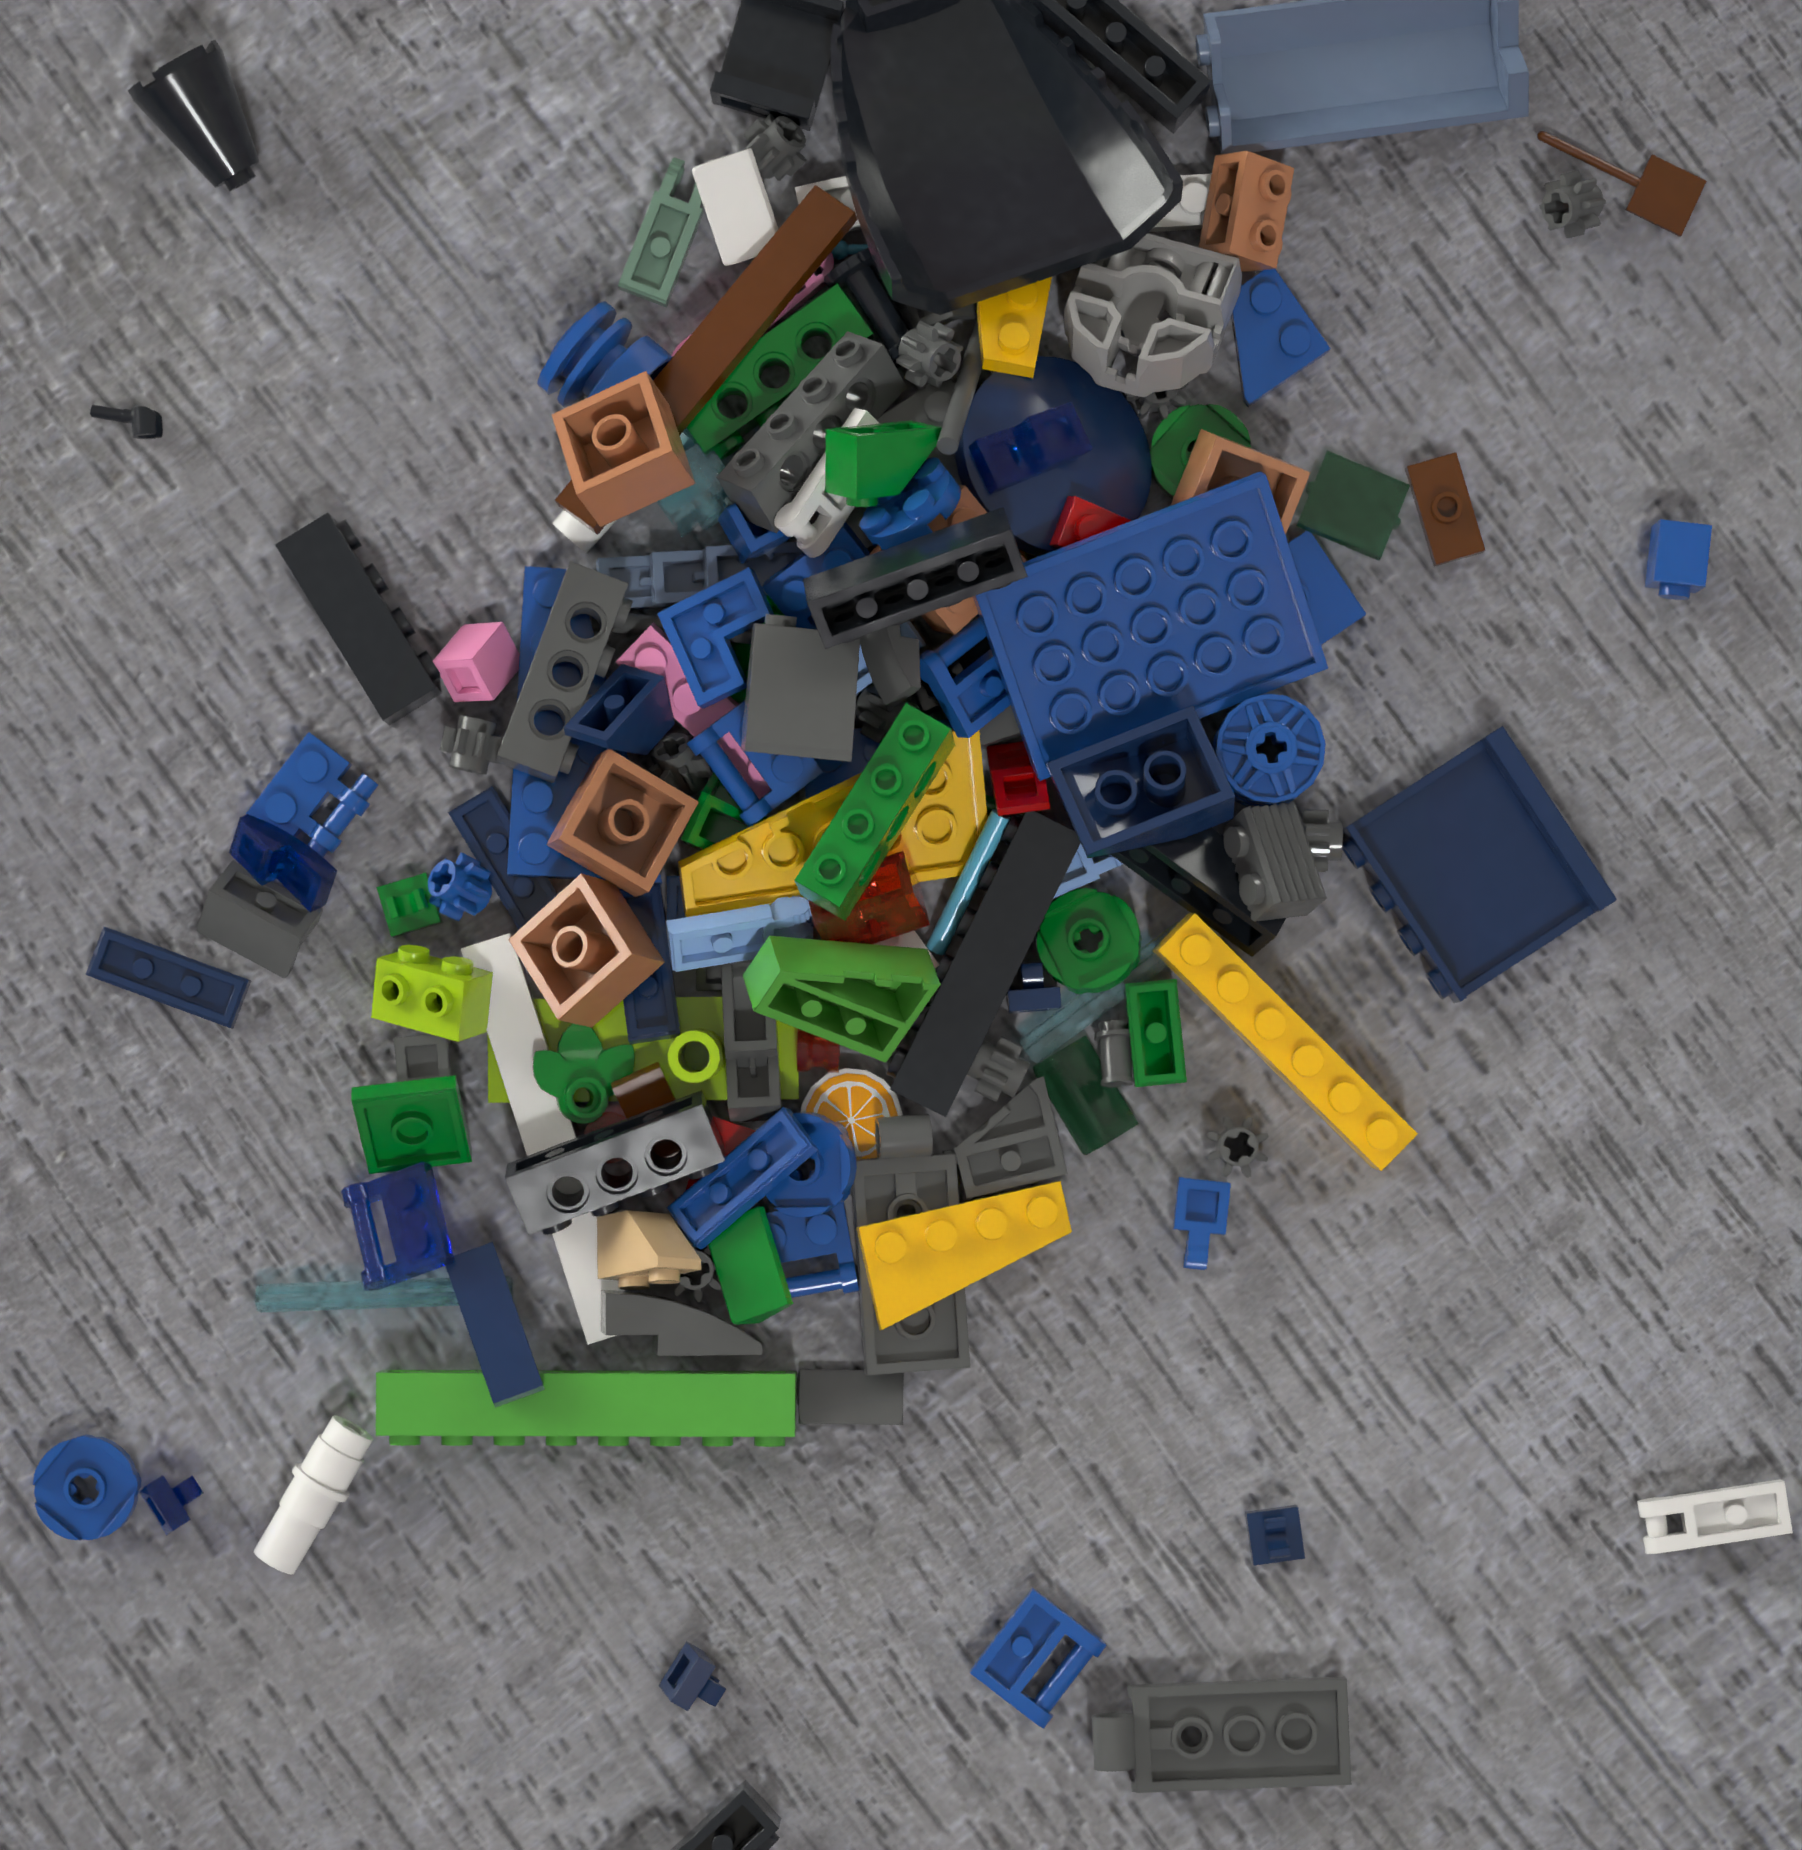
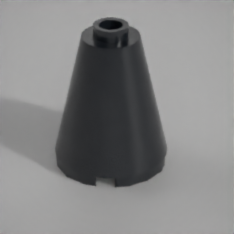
M216 40L211 41L206 49L203 45H200L153 71L152 75L155 78L153 82L143 87L139 81L128 90L135 104L215 188L225 184L229 192L256 177L251 168L259 163V159L223 50Z

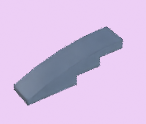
M785 542L742 564L732 545L706 546L703 550L652 552L647 556L598 558L596 560V569L600 573L629 583L624 597L633 600L630 610L668 608L748 567L755 570L759 582L763 586L767 579L804 552L798 548L797 542Z

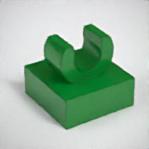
M425 872L376 887L391 937H398L443 923L439 908L429 903L432 895L428 890V873Z

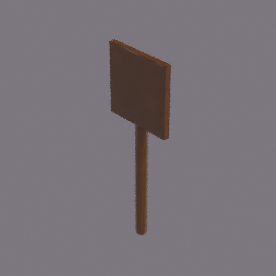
M1539 131L1537 134L1538 140L1636 187L1626 211L1679 237L1682 236L1707 182L1706 180L1653 154L1650 156L1639 178L1545 131Z

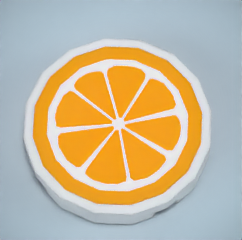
M845 1068L826 1074L810 1088L801 1105V1112L818 1113L842 1124L848 1131L856 1157L862 1156V1159L878 1158L875 1142V1119L878 1117L903 1116L898 1097L895 1092L890 1090L891 1087L886 1081L867 1070Z

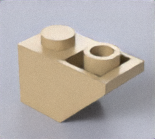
M625 1210L597 1217L598 1279L618 1280V1288L623 1290L649 1289L650 1283H679L680 1274L701 1270L700 1257L670 1214Z

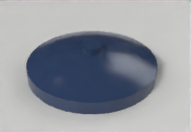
M1048 356L1037 357L1033 378L994 372L976 388L959 446L955 452L958 474L962 486L968 488L987 513L1004 507L1020 550L1039 557L1058 549L1051 546L1050 542L1068 496H1077L1131 521L1140 517L1150 492L1152 478L1151 454L1146 434L1138 416L1119 391L1096 384L1091 375L1076 362Z

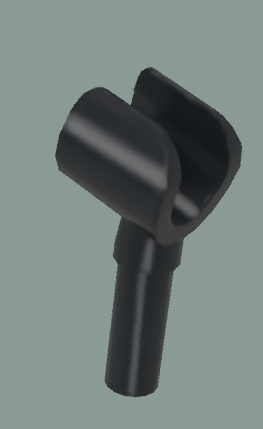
M92 405L90 415L93 418L132 423L133 438L156 439L161 438L163 435L162 416L157 411L146 406L133 407L131 410Z

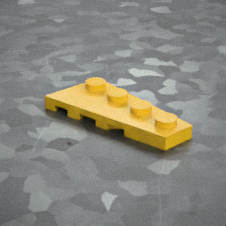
M1052 277L977 302L982 369L1028 378L1034 377Z
M1061 1181L856 1227L879 1330H883L1071 1233L1072 1230Z

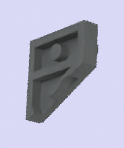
M1044 1077L1034 1079L954 1148L967 1199L1068 1174Z

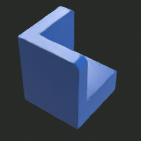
M735 503L726 507L718 518L742 564L787 542L790 538L780 530L774 533L745 521Z

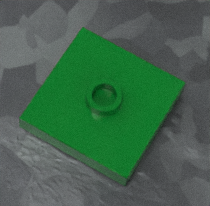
M456 1075L352 1087L351 1101L369 1174L472 1162V1147Z

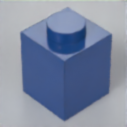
M1664 519L1656 522L1651 527L1645 588L1659 589L1658 596L1661 598L1688 600L1690 593H1697L1706 587L1712 525Z

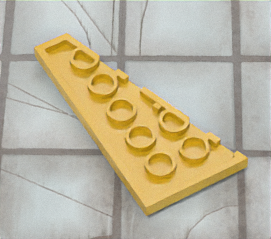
M953 728L951 729L955 742L953 750L865 890L960 876L988 819L979 731L970 738L957 737ZM861 773L678 861L683 908L686 917L764 904L771 905L777 898L786 896L791 898L793 895H800L794 880Z

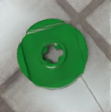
M1214 404L1186 405L1168 414L1167 419L1162 420L1152 438L1150 450L1152 472L1157 485L1171 499L1174 498L1191 455L1187 449L1191 444L1195 445L1201 429L1251 448V440L1247 428L1230 410Z
M1081 888L1065 893L1049 906L1045 919L1040 925V932H1038L1036 943L1040 959L1049 975L1069 991L1075 994L1103 992L1124 981L1140 962L1142 937L1137 919L1124 900L1115 895L1111 896L1108 893L1097 892V889ZM1088 928L1093 935L1101 932L1104 936V939L1098 943L1099 949L1092 953H1089L1087 949L1079 951L1075 947L1076 944L1082 941L1080 932Z

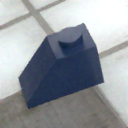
M621 664L563 727L565 735L608 749L647 755L675 724L665 677Z

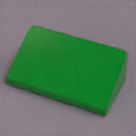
M1177 979L1124 984L1134 1087L1186 1083Z
M764 1206L748 1210L708 1244L730 1319L736 1325L761 1323L793 1305Z

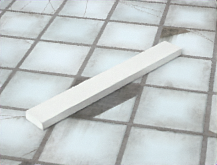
M511 932L461 948V952L464 958L474 962L473 967L493 972L487 1033L526 1154L529 1156L574 1139L577 1135L573 1122L565 1118L560 1112L556 1097L541 1090L533 1076L534 1052L539 1050L549 1051L521 960L508 940L513 936ZM570 1176L562 1177L554 1183L557 1190L564 1194H575L583 1187L579 1180ZM591 1212L572 1218L571 1225L552 1234L588 1345L617 1336L604 1335L601 1332V1290L626 1291L618 1288V1280L598 1279L597 1217L599 1216H592Z

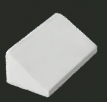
M752 148L693 167L692 173L723 264L730 266L756 257L777 232L778 226Z

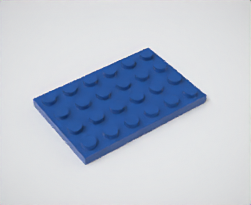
M1261 471L1023 562L1028 577L1015 581L1006 587L973 596L1031 766L1039 781L1051 777L1047 769L1048 762L1190 706L1194 707L1200 719L1239 704L1245 699L1262 695L1328 669L1267 476Z

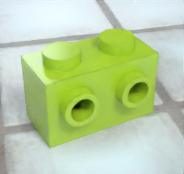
M399 946L398 952L377 958L371 1018L457 1042L486 1033L493 972L473 967L474 962L468 958L450 956L442 959L430 956V950L423 946Z

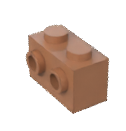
M1250 151L1215 155L1199 247L1239 258L1242 272L1276 269L1282 250V235L1287 207L1291 199L1294 168Z

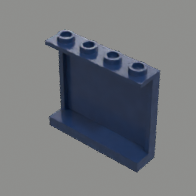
M1503 726L1343 829V835L1346 840L1343 841L1342 850L1356 869L1362 866L1365 867L1374 881V884L1369 886V890L1375 901L1385 913L1391 909L1403 925V927L1397 930L1402 942L1413 956L1418 953L1422 954L1431 968L1425 975L1432 988L1442 1000L1449 996L1453 1003L1463 1001L1467 998L1466 996L1587 917L1603 910L1617 900Z

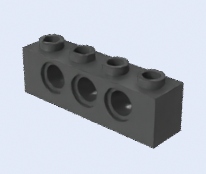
M847 331L718 474L716 478L731 503H735L738 506L745 521L777 533L779 529L774 524L777 512L784 505L793 501L826 451V429L841 428L854 408L866 410L878 420L904 391L906 385L884 344Z
M569 562L495 762L551 783L555 782L558 771L569 774L579 745L570 742L571 737L565 735L564 728L558 734L552 736L540 733L534 725V717L541 711L551 710L561 717L564 727L591 698L592 695L588 694L594 675L605 678L615 648L606 645L612 627L623 630L633 600L624 597L629 583L577 563ZM580 614L590 615L597 621L599 633L592 638H580L572 631L570 621ZM562 662L572 663L579 669L581 681L572 687L561 686L554 680L552 669Z

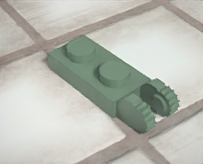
M675 157L670 162L659 192L654 191L618 284L619 290L666 308L704 214L703 203L696 182L689 203L673 197L685 171V161Z

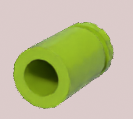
M703 1028L686 1031L677 1036L670 1044L667 1054L668 1065L673 1074L680 1080L689 1083L703 1082L716 1076L726 1063L722 1038L714 1031Z

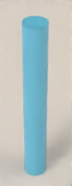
M992 809L926 944L930 951L939 955L946 953L1011 819L1008 815L998 816L997 810Z

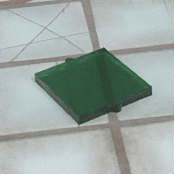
M1327 450L1315 481L1309 482L1306 487V492L1309 495L1296 526L1379 561L1392 529H1397L1401 523L1398 515L1410 485Z

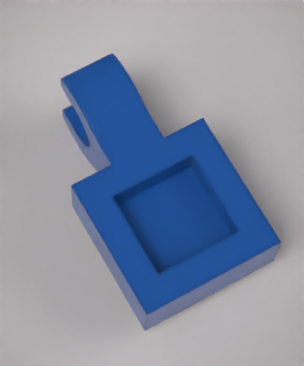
M1178 1178L1172 1230L1188 1231L1183 1268L1207 1269L1210 1234L1226 1235L1231 1183Z

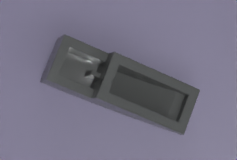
M752 960L721 965L724 1048L730 1122L769 1120L782 1108L777 1020L753 1011L743 974Z
M601 1290V1332L604 1335H653V1352L657 1356L762 1355V1344L734 1325L700 1308L670 1298L640 1292Z

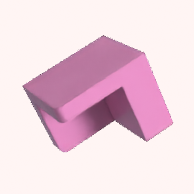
M503 622L465 624L435 657L433 663L440 672V677L454 702L495 700L519 670L520 654Z

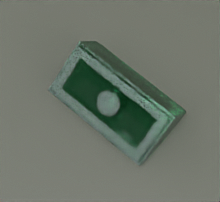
M1086 1035L1033 1066L1032 1069L1036 1077H1044L1050 1101L1084 1155H1088L1139 1124L1118 1088L1101 1086V1060Z

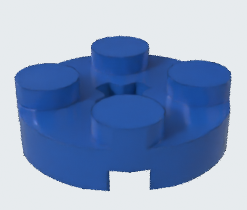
M929 458L924 461L900 495L878 497V505L867 507L859 526L875 548L878 544L882 550L930 534L933 531L927 524L934 520L939 513L945 520L953 513L960 500L961 488L938 458Z
M799 1112L794 1113V1116L819 1149L810 1157L815 1160V1170L810 1171L809 1179H803L801 1170L795 1169L766 1196L772 1204L777 1206L775 1209L781 1213L792 1217L804 1218L826 1213L848 1198L855 1180L857 1162L848 1131L842 1124L818 1113Z
M82 1435L55 1445L40 1460L33 1479V1485H35L34 1495L36 1498L35 1507L43 1523L57 1535L69 1540L98 1539L117 1531L131 1517L138 1502V1493L142 1482L141 1477L136 1471L133 1460L121 1446L104 1437ZM78 1475L84 1479L92 1475L98 1481L95 1486L99 1492L96 1499L87 1497L80 1501L76 1498L75 1494L79 1488L74 1483V1480Z

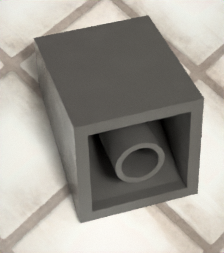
M766 614L765 624L754 623L752 629L741 750L851 762L860 638L825 649L818 629L796 628L797 617Z

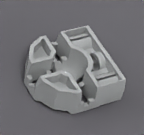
M1147 233L1132 249L1081 266L1074 290L1071 291L1064 308V331L1068 339L1072 359L1091 375L1096 384L1139 397H1147L1153 392L1180 389L1199 374L1207 373L1213 365L1241 292L1242 272L1239 258ZM1155 261H1163L1165 263H1168L1174 269H1169L1160 266ZM1215 262L1219 263L1215 275L1212 277L1211 270ZM1164 311L1173 318H1167L1162 322L1159 320ZM1120 348L1132 355L1139 356L1136 375L1127 373L1126 378L1117 375L1118 370L1112 368Z

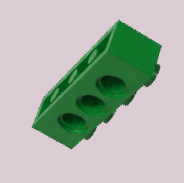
M838 284L762 336L686 427L685 431L707 461L715 455L720 460L725 459L745 444L742 436L758 425L762 427L767 419L799 386L800 382L824 358H810L803 352L802 347L807 339L813 336L824 337L831 343V349L847 331L874 341L873 332ZM774 365L785 368L790 374L786 384L780 388L765 386L760 378L766 368ZM730 395L741 396L748 403L746 411L737 418L723 416L718 409L725 397Z
M905 703L794 881L801 896L846 921L953 750L955 742L951 728Z

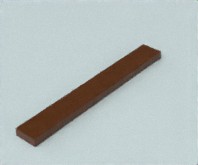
M817 185L811 189L653 380L670 405L679 435L686 429L858 220L855 211ZM571 479L557 496L555 502L561 509L598 535L605 526H599L578 498Z

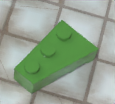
M770 935L743 974L754 1012L885 1063L940 986V981L928 949Z

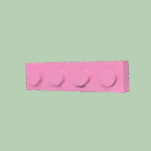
M654 622L616 661L619 666L625 664L664 676L673 717L694 737L739 705L729 696L705 709L699 707L667 635ZM729 732L717 740L718 744L759 799L771 791L770 787Z

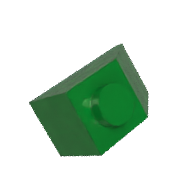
M910 420L826 429L825 492L846 497V504L855 507L878 505V497L900 495L936 447L942 427Z

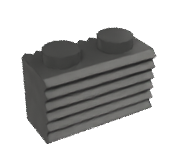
M1294 802L1271 806L1265 805L1262 807L1258 805L1253 808L1249 806L1242 809L1223 827L1224 848L1228 856L1232 858V862L1236 864L1235 872L1239 874L1240 897L1243 903L1248 906V910L1251 911V920L1256 922L1307 916L1327 899Z

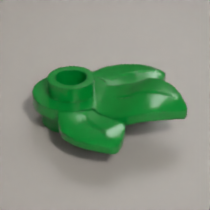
M572 1023L562 1033L558 1042L557 1052L548 1050L534 1052L533 1076L541 1090L556 1097L557 1106L565 1118L580 1124L591 1123L603 1115L607 1108L609 1097L615 1095L611 1083L633 1073L635 1055L631 1044L617 1045L603 1050L599 1038L591 1027ZM583 1087L589 1093V1101L585 1106L578 1107L574 1103L573 1096L577 1089Z

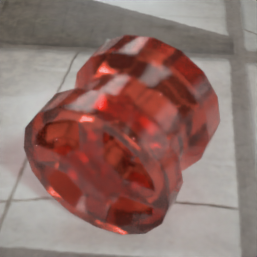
M798 1029L797 1072H808L813 1067H823L828 1073H839L840 1045Z

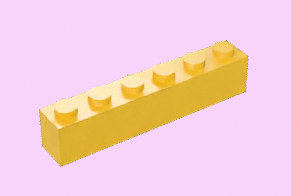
M1188 913L1154 947L1152 951L1371 1168L1382 1171L1416 1137L1418 1133L1196 913Z

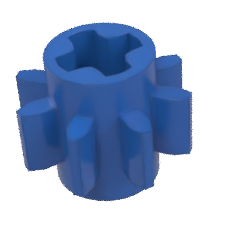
M460 853L456 863L445 858L433 868L429 875L428 890L432 895L429 903L439 907V913L455 921H460L464 911L475 916L490 901L492 885L488 877L491 875V872L481 867L480 861L464 853Z

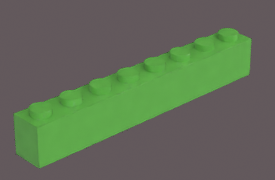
M381 1370L376 1372V1436H389V1445H420L421 1436H441V1445L466 1446L473 1445V1436H493V1445L520 1446L525 1445V1436H546L545 1445L574 1446L577 1445V1436H598L599 1446L629 1445V1437H650V1446H680L681 1437H702V1446L719 1447L733 1446V1437H754V1446L778 1447L785 1446V1437L796 1436L797 1371L538 1370L545 1390L496 1408L482 1370Z

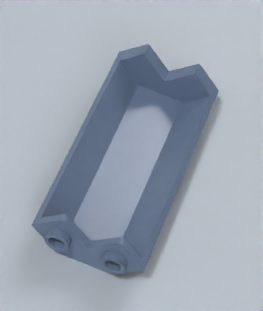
M1304 0L1204 13V34H1199L1195 37L1199 66L1206 65L1207 75L1211 80L1209 89L1212 105L1205 106L1207 133L1209 137L1217 136L1222 154L1242 151L1259 152L1528 117L1529 71L1518 45L1519 0Z

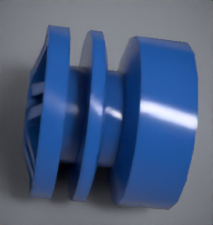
M604 301L594 306L564 333L553 348L548 361L539 375L537 384L548 395L560 389L557 400L565 408L574 404L584 395L588 398L644 371H647L651 379L654 380L673 356L649 336L641 337L628 348H625L624 345L633 327L632 323L627 318H622L613 324L617 314L616 310Z
M1263 694L1245 699L1230 711L1216 731L1211 746L1235 795V801L1245 807L1250 806L1253 808L1258 805L1262 807L1265 805L1289 804L1314 783L1324 765L1326 743L1319 721L1305 705L1288 696ZM1265 737H1271V742L1274 746L1282 747V752L1274 758L1273 763H1268L1266 755L1257 754L1256 748L1264 743Z

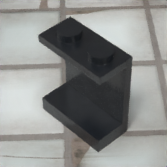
M741 0L721 71H715L710 88L712 103L762 118H766L769 114H772L775 119L779 116H785L793 120L801 129L810 131L831 62L830 44L833 23L837 24L842 15L844 2L840 0Z

